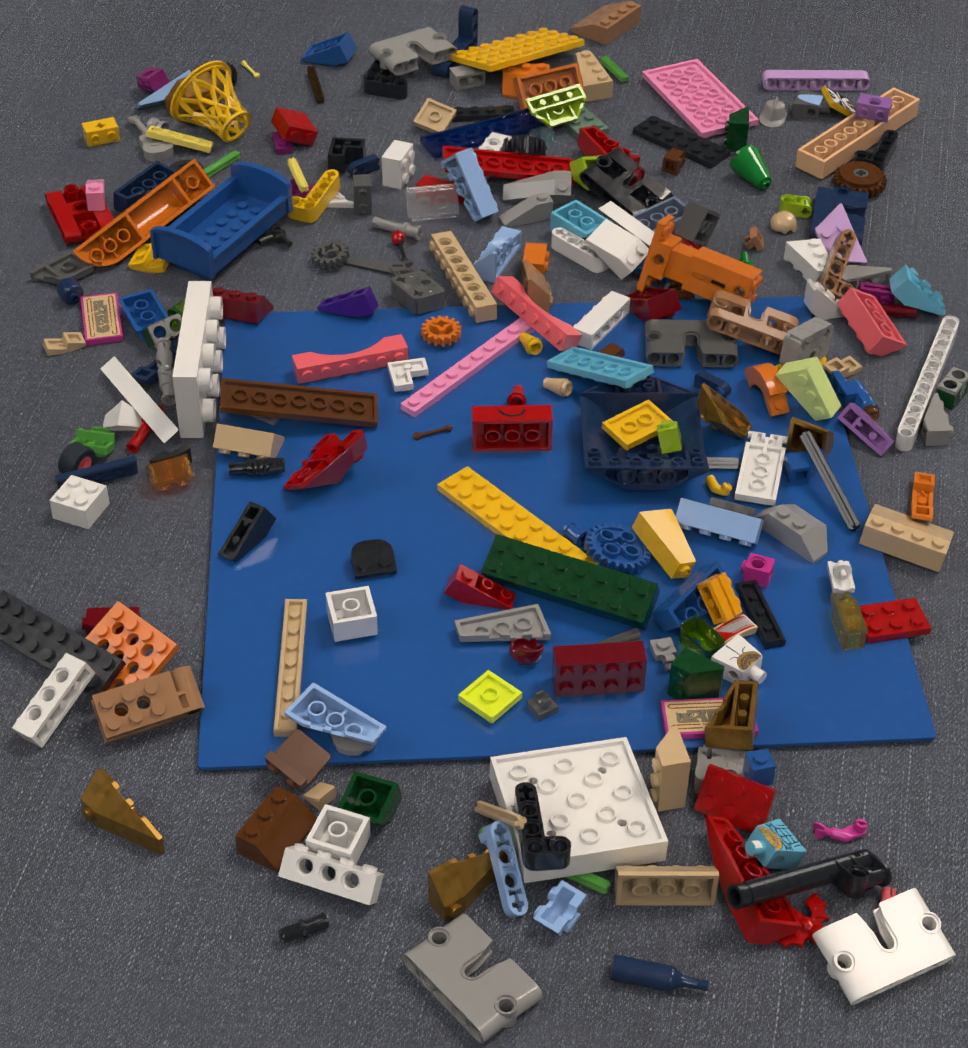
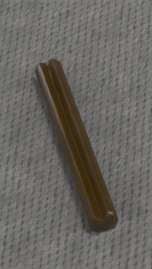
M308 66L307 74L316 102L324 103L325 96L314 66Z

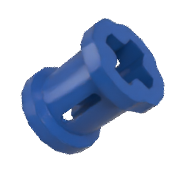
M573 522L566 524L561 531V535L571 540L578 548L584 546L583 543L587 531H581Z

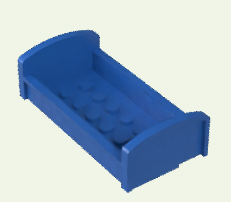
M241 161L234 162L230 166L231 176L169 227L155 226L150 230L153 258L166 260L174 263L178 269L207 280H212L218 272L269 230L275 222L293 210L291 182L281 174L262 165Z

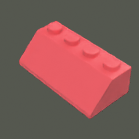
M850 288L837 302L841 309V314L849 321L848 325L854 329L857 339L865 346L864 350L868 354L881 357L907 346L875 296Z

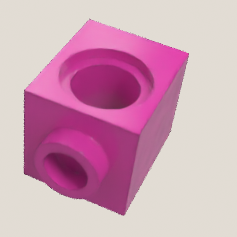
M750 553L748 560H744L741 566V572L744 573L743 582L756 580L758 586L768 588L773 576L775 559Z

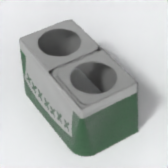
M179 313L163 318L142 329V335L149 348L155 347L154 343L158 340L153 333L154 328L157 326L165 328L166 336L164 338L170 340L179 336L180 331L174 332L170 328V321L175 319L179 330L181 329L182 319Z
M953 367L938 384L936 393H938L940 400L943 401L945 408L954 409L967 394L968 372ZM947 384L957 385V387L954 389H950L945 386Z

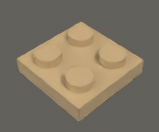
M427 98L414 119L413 125L443 137L457 110Z

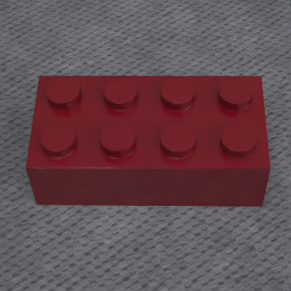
M643 641L553 646L552 683L555 697L644 691L647 658Z

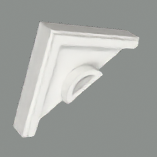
M337 192L327 208H354V202L346 200L345 196Z

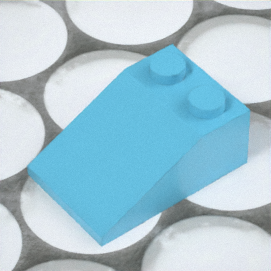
M574 200L551 212L550 230L561 227L581 238H587L607 218L578 200Z

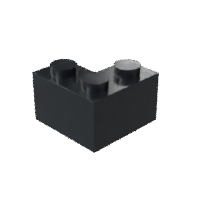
M332 137L328 151V170L335 169L339 174L345 173L347 164L366 157L365 139Z

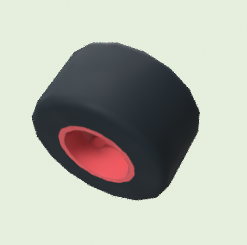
M79 442L70 443L60 455L58 469L62 474L94 466L96 454L93 449Z

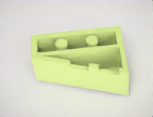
M818 357L785 363L775 375L815 421L832 418L841 407Z

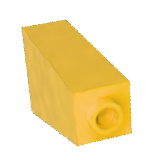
M672 509L639 512L631 527L671 579L688 577L696 560Z

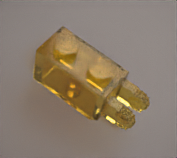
M844 592L843 599H839L837 593H831L832 622L842 650L864 648L868 629L856 598H852L850 592Z

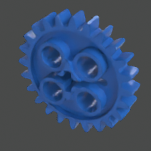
M603 522L602 526L596 524L595 528L591 527L590 531H587L583 543L585 545L584 550L588 551L587 556L592 557V562L598 561L600 566H605L622 573L627 571L630 575L633 574V571L639 573L640 569L645 570L652 555L636 533L630 531L629 526L623 528L622 524H619L617 527L613 522H611L610 526Z

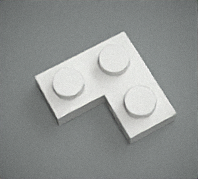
M425 358L387 362L394 392L413 390L412 377L428 375V366Z

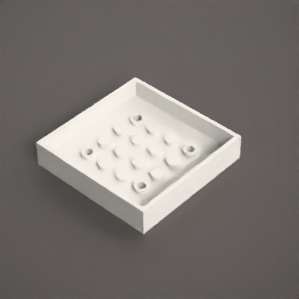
M627 737L490 757L489 777L499 807L515 813V787L522 782L532 783L537 789L545 836H564L571 841L570 864L568 867L561 870L531 871L525 868L523 864L518 830L508 825L523 883L615 869V866H636L666 861L668 839Z

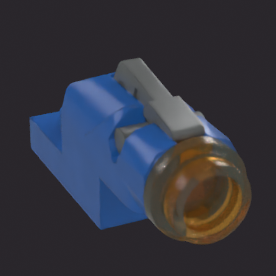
M839 370L832 371L830 380L832 388L843 409L849 403H856L876 421L880 414L873 392L868 391L861 381L847 382Z

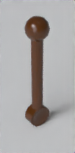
M447 424L443 428L424 433L416 432L413 434V439L420 440L421 437L435 433L450 432L452 425Z

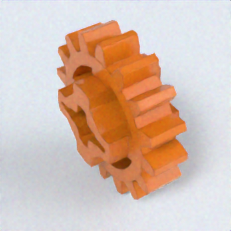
M439 315L437 318L432 316L431 320L426 319L425 323H422L421 336H423L424 341L428 340V344L434 343V346L439 344L442 347L446 344L451 346L452 342L457 343V339L461 338L460 322H455V318L448 319V316L441 317Z

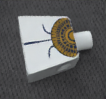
M739 634L711 656L712 661L724 666L723 679L733 683L735 680L749 681L752 679L761 684L767 676V673L761 669L762 654Z

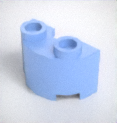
M561 880L557 887L554 886L550 890L547 897L549 902L546 905L538 906L535 910L533 919L559 936L562 935V931L568 933L579 919L581 914L577 910L582 903H586L587 895Z

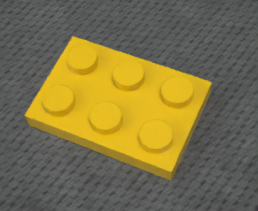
M648 399L602 422V429L627 451L657 436V425L671 419Z

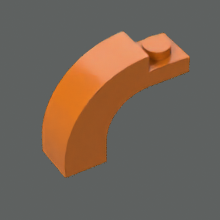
M764 363L744 369L749 388L758 386L761 389L770 418L790 413L785 395L788 390L775 376L778 369L773 364Z

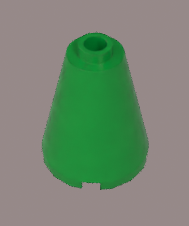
M746 145L735 153L737 156L734 160L733 158L730 160V168L757 189H768L771 186L772 178L759 148Z

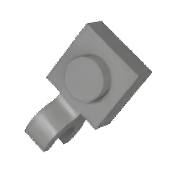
M671 637L650 640L649 648L655 662L662 661L665 671H670L671 663L677 657V650Z

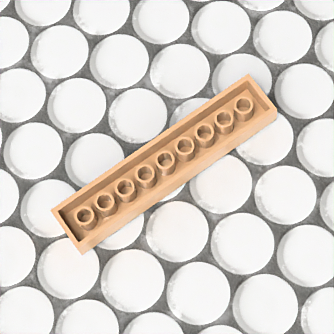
M893 87L880 96L893 99L887 123L857 118L855 113L797 149L795 167L814 175L816 178H825L837 170V167H841L842 164L844 165L852 160L856 151H865L879 142L884 131H895L915 118L918 114L920 99Z

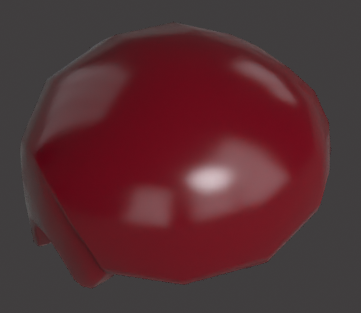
M515 638L510 643L509 653L519 664L532 665L540 660L544 650V643H541L539 646L536 638L531 640Z

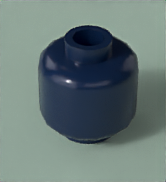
M64 278L57 285V293L65 304L78 303L81 297H83V288L74 278Z

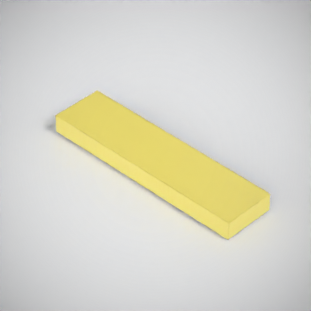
M152 125L146 131V137L210 153L214 147L213 141Z

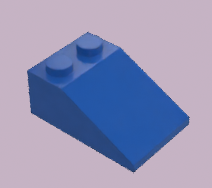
M346 32L310 45L301 60L303 62L332 66L345 65L354 55L357 46L350 32Z

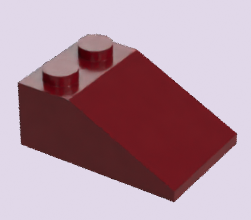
M646 288L644 291L638 290L625 295L630 298V312L641 321L672 317L675 315V312L681 310L676 289Z

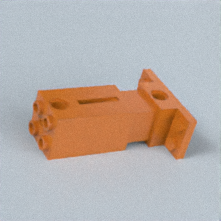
M668 214L657 222L636 289L644 291L653 282L655 283L657 279L662 280L667 277L682 283L681 289L711 301L716 291L724 290L749 299L750 304L755 302L757 297L755 291L762 283L763 277L761 274L763 270L703 246L697 250L682 244L683 238L670 234L675 227V223H673L675 216Z

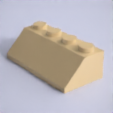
M703 865L615 866L616 905L715 906L719 871L714 866Z

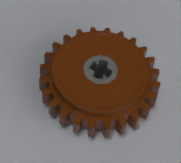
M862 161L842 164L841 167H837L833 175V185H836V187L847 186L853 191L869 192L868 198L883 193L887 183L884 171H881L880 168L871 163Z

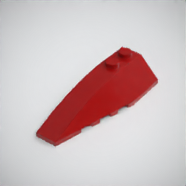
M707 815L705 820L715 868L719 871L720 885L746 942L769 945L799 931L802 925L787 897L740 910L732 908L727 899V889L730 885L769 875L770 873L765 867L760 868L755 861L757 858L755 855L749 856L746 853L745 846L742 844L744 839L727 818Z

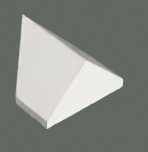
M122 400L105 415L103 427L109 428L111 431H137L142 424V417L132 406Z

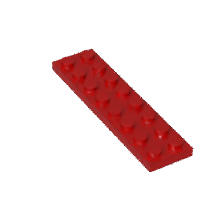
M443 146V160L468 148ZM473 149L480 168L484 172V177L522 180L552 171H571L569 163L573 161V158ZM571 174V184L576 185V181L573 180Z

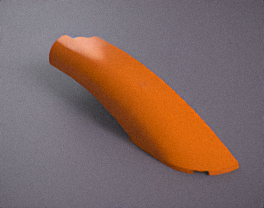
M193 159L107 223L72 252L77 258L89 265L93 264V266L98 267L113 265L151 237L150 230L152 228L168 224L212 190L215 185L196 159Z

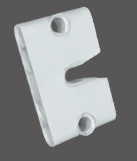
M916 888L880 902L878 904L879 908L873 910L879 932L888 949L881 946L874 932L857 913L825 926L812 935L822 955L828 961V974L839 981V985L851 1005L860 1003L915 978L956 957L954 950L940 929V918L935 913L930 912ZM923 924L927 925L930 930L925 929ZM837 961L844 963L846 969L840 967Z

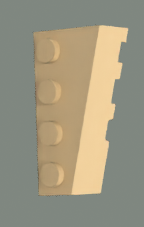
M588 50L576 53L575 63H578L584 92L587 97L585 102L612 98L613 80L593 53Z

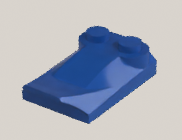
M153 289L118 298L122 315L127 318L136 335L144 341L142 329L168 317ZM157 326L154 328L153 333L156 338L159 339L166 336L164 327Z

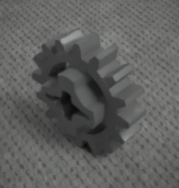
M333 239L330 242L324 241V244L318 243V247H313L311 252L313 264L316 267L320 266L322 270L325 267L330 270L331 267L336 269L337 265L343 266V262H348L347 258L350 257L348 245H345V242L340 243V240L335 242Z

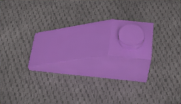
M849 403L837 417L880 456H883L895 442L856 403Z

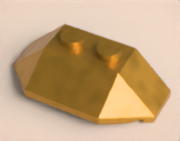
M208 71L197 78L212 85L211 73ZM216 77V86L223 91V83ZM185 78L177 80L169 94L164 98L169 115H171L170 105L173 95ZM192 83L182 95L183 98L197 99ZM199 86L202 97L212 100L210 90ZM216 92L217 99L220 97V94ZM187 103L194 112L201 110L198 104ZM203 103V105L205 106V108L211 106V105H208V104H206V103ZM179 105V108H178L179 114H185V113H187V112Z
M705 383L701 385L697 407L701 412V419L705 423L709 422L716 431L720 429L725 434L744 439L753 426L746 415Z

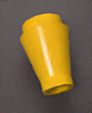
M526 332L520 334L519 341L528 354L537 355L541 352L543 345L539 338Z

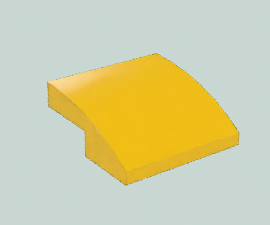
M149 243L142 244L137 248L128 267L141 272L164 273L170 262L160 258L154 259L152 244Z

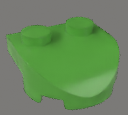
M93 426L91 430L79 428L76 430V438L69 442V444L79 442L93 449L96 457H105L115 449V432L111 433V429Z

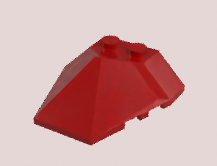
M352 430L343 441L335 433L325 434L311 449L312 456L308 460L304 459L301 462L303 467L298 472L295 471L282 488L285 491L339 483L350 467L363 458V453L367 450L363 430Z

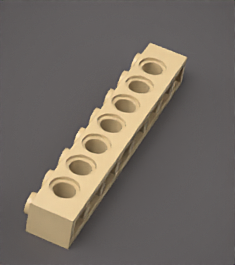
M452 231L431 234V241L429 242L430 251L434 253L436 261H439L441 269L445 271L446 278L450 279L452 288L456 289L457 296L462 299L463 306L467 307L469 316L473 317L476 323L496 320L497 303Z

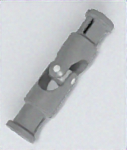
M163 337L156 340L154 345L157 349L156 361L159 386L162 392L161 402L164 405L171 406L176 404L172 378L174 370L172 365L174 361L173 353L170 351L171 341Z

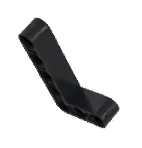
M376 59L364 75V92L369 95L403 100L408 97V84L405 79L390 77L391 71L382 69L380 61Z

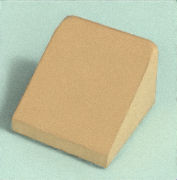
M322 782L303 795V798L318 810H321L325 804L327 805L337 797L336 787Z

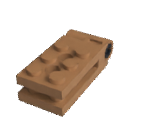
M189 665L113 688L91 697V704L105 745L192 717L205 710L200 691ZM139 703H146L149 707L141 709L137 705ZM117 710H124L127 714L125 716H118L115 712Z

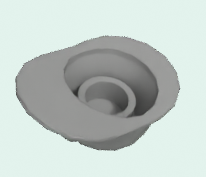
M778 97L775 100L767 101L759 117L760 123L769 128L782 126L787 116L785 104L779 101Z

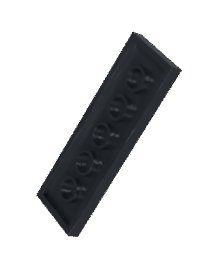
M652 115L633 128L634 135L667 150L675 148L684 151L685 158L709 169H712L728 158L731 153L730 149L700 137L695 133H691L684 128L673 125L671 122L664 121L657 116Z

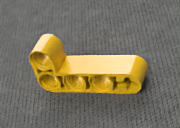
M335 169L325 171L306 198L292 196L293 210L288 213V217L306 223L317 221L341 188L339 172Z

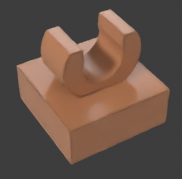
M756 226L750 228V235L744 237L746 248L751 249L755 246L757 251L763 250L764 241Z

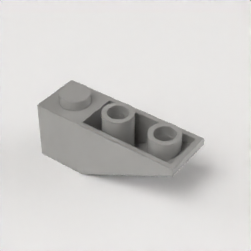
M934 393L923 421L921 435L925 446L949 445L950 437H953V426L949 424L948 413H945L944 403L940 400L938 393Z

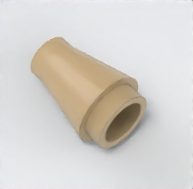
M546 377L543 381V388L561 397H565L571 394L573 384L567 378Z

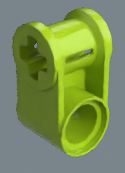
M784 194L781 196L778 212L788 211L794 214L795 217L808 218L812 214L811 199L807 196Z

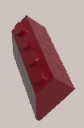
M222 287L212 288L213 296H222L223 318L258 324L274 309L273 304L265 296L257 295L256 293H243L239 290H225Z

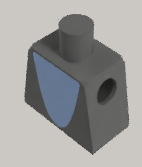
M800 89L793 103L792 118L818 120L821 113L830 114L831 107L823 103L824 95Z

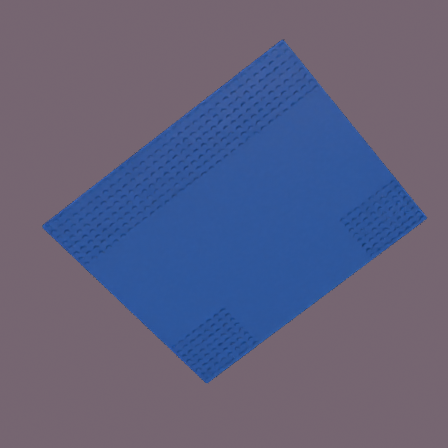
M803 296L756 298L755 302L751 303L750 315L755 319H761V315L767 307L796 317L799 325L812 319L810 311L804 303ZM709 299L679 300L680 311L675 312V315L672 317L660 318L664 320H707V313L712 301ZM599 302L553 304V307H550L549 314L574 326ZM497 305L496 320L476 323L473 317L469 316L468 309L464 306L444 307L419 315L411 313L407 308L376 309L373 315L358 318L323 311L269 312L258 324L225 318L226 349H223V371L221 378L376 393L378 397L377 428L283 418L274 425H271L249 415L222 413L219 409V424L284 436V442L276 458H284L285 472L272 475L265 474V476L253 475V477L247 474L229 476L228 463L246 462L248 459L254 460V458H257V455L250 454V457L246 458L238 456V452L231 451L229 455L219 453V449H217L202 700L205 710L201 711L198 769L204 771L266 768L267 764L264 758L270 750L275 753L288 738L274 737L273 732L285 599H307L300 695L314 682L387 726V729L378 738L372 750L369 752L366 750L362 752V755L347 756L336 750L330 733L303 727L298 724L299 730L330 754V761L326 765L490 759V757L623 737H627L633 753L656 752V747L665 737L660 708L661 700L677 699L668 695L670 671H665L662 661L655 662L649 648L650 640L671 637L677 650V656L684 647L700 655L702 651L700 650L699 653V648L687 637L684 639L682 637V641H679L680 627L663 632L651 615L646 631L638 629L641 633V639L638 641H643L647 658L644 691L555 697L552 683L553 646L594 644L634 627L507 587L505 588L516 593L512 609L538 604L551 633V640H537L539 646L541 643H544V650L540 660L532 665L519 664L509 653L511 641L460 642L454 627L455 620L505 610L462 603L444 593L448 578L459 564L482 575V568L496 534L439 492L437 484L468 466L560 535L563 527L569 522L575 523L576 527L581 531H590L591 527L595 528L596 524L602 526L603 522L610 526L611 522H613L617 527L619 524H622L623 528L629 526L632 532L634 530L631 527L639 512L672 509L676 517L681 498L710 505V499L713 497L755 508V515H757L764 509L774 506L734 500L745 445L751 439L747 438V436L744 439L725 434L720 429L716 431L709 422L705 423L700 417L706 457L739 458L738 469H709V472L668 490H625L585 471L580 393L604 382H597L593 379L582 378L578 375H570L566 372H558L548 368L546 361L564 351H559L536 330L529 335L537 337L542 341L543 348L539 354H528L519 341L417 417H413L401 410L400 403L519 319L520 316L507 305ZM629 311V314L591 351L599 352L612 342L624 349L625 356L623 358L648 364L644 350V325L647 321H641ZM441 315V317L448 316V319L455 318V322H460L461 338L457 339V343L452 342L451 346L446 344L442 347L439 344L437 346H434V343L428 344V340L424 341L423 336H421L422 323H425L426 319L431 320L432 316L437 318ZM402 334L408 346V360L425 358L428 366V375L412 377L413 390L394 392L388 367L298 384L293 372L292 355L307 352L324 355L352 354L375 345L384 337ZM738 339L739 362L735 367H702L694 347L685 348L682 367L653 366L654 373L650 374L652 377L663 379L698 393V398L701 388L694 387V378L700 370H704L726 381L731 386L732 391L725 399L746 415L753 425L750 431L766 433L765 437H770L771 434L788 437L792 417L834 433L833 448L826 457V461L860 522L858 530H849L818 471L810 482L790 485L782 469L775 506L795 504L826 525L828 553L815 564H812L762 529L758 544L752 543L751 547L739 544L740 540L732 538L731 542L719 539L720 534L711 533V536L699 533V529L692 527L691 531L681 528L696 560L688 577L671 579L653 555H651L645 570L640 569L639 573L633 571L632 576L658 583L660 594L655 604L654 612L701 566L718 562L735 588L736 583L743 582L744 573L741 572V566L744 560H748L750 553L775 559L773 576L768 588L760 586L759 588L786 639L785 646L764 649L757 633L743 637L762 654L761 669L767 673L765 680L758 684L756 717L758 737H754L753 748L935 740V728L908 638L867 643L853 614L855 606L895 601L896 598L882 552L859 544L870 511L844 424L837 418L840 415L839 409L832 418L815 421L788 390L785 395L790 413L770 418L761 389L758 386L749 388L744 369L764 363H771L776 366L780 364V355ZM580 345L577 346V347H579V348L587 349V348L582 347V346H580ZM824 369V371H825V373H826V375H827V377H828V379H829V381H830L828 371ZM546 377L567 378L573 384L571 394L561 397L548 389H544V379ZM515 385H520L524 388L526 405H552V450L472 452V406L508 405L507 398ZM718 387L719 390L723 394H725L724 390L721 387ZM447 424L452 425L450 432L443 431L421 437L420 440L413 439V434L416 432L424 433L443 428ZM352 430H363L367 450L363 453V458L350 467L339 483L285 491L282 488L291 475L303 467L301 462L304 459L308 460L312 456L311 449L325 434L335 433L343 441ZM787 449L785 450V454L795 453ZM714 475L718 484L722 485L724 482L731 484L732 490L728 496H721L712 493L705 481L706 477ZM249 501L265 507L276 518L267 536L236 562L220 557L218 555L219 551ZM380 539L387 541L394 551L397 573L355 580L351 564L353 546L365 540ZM585 545L579 548L587 554L588 551L584 550ZM849 561L852 568L855 592L848 593V598L837 599L832 591L827 562ZM369 586L377 614L378 635L334 642L327 614L325 593ZM741 603L740 606H741V609H742L743 612H742L741 614H739V615L744 614L745 616L748 617V615H747V613H746V611H745V609H744V607H743V605H742V603ZM709 613L700 616L712 628L721 624L714 625ZM695 626V631L688 635L703 649L708 651L715 649L716 647L713 644H717L708 636V633L705 632L708 639L706 640L696 631ZM487 670L522 692V699L493 724L458 701V694ZM723 679L720 698H724L733 684L732 682ZM544 690L558 705V713L538 721L527 708V700L534 698L536 692ZM686 739L683 742L686 750L691 751L703 747L705 739Z

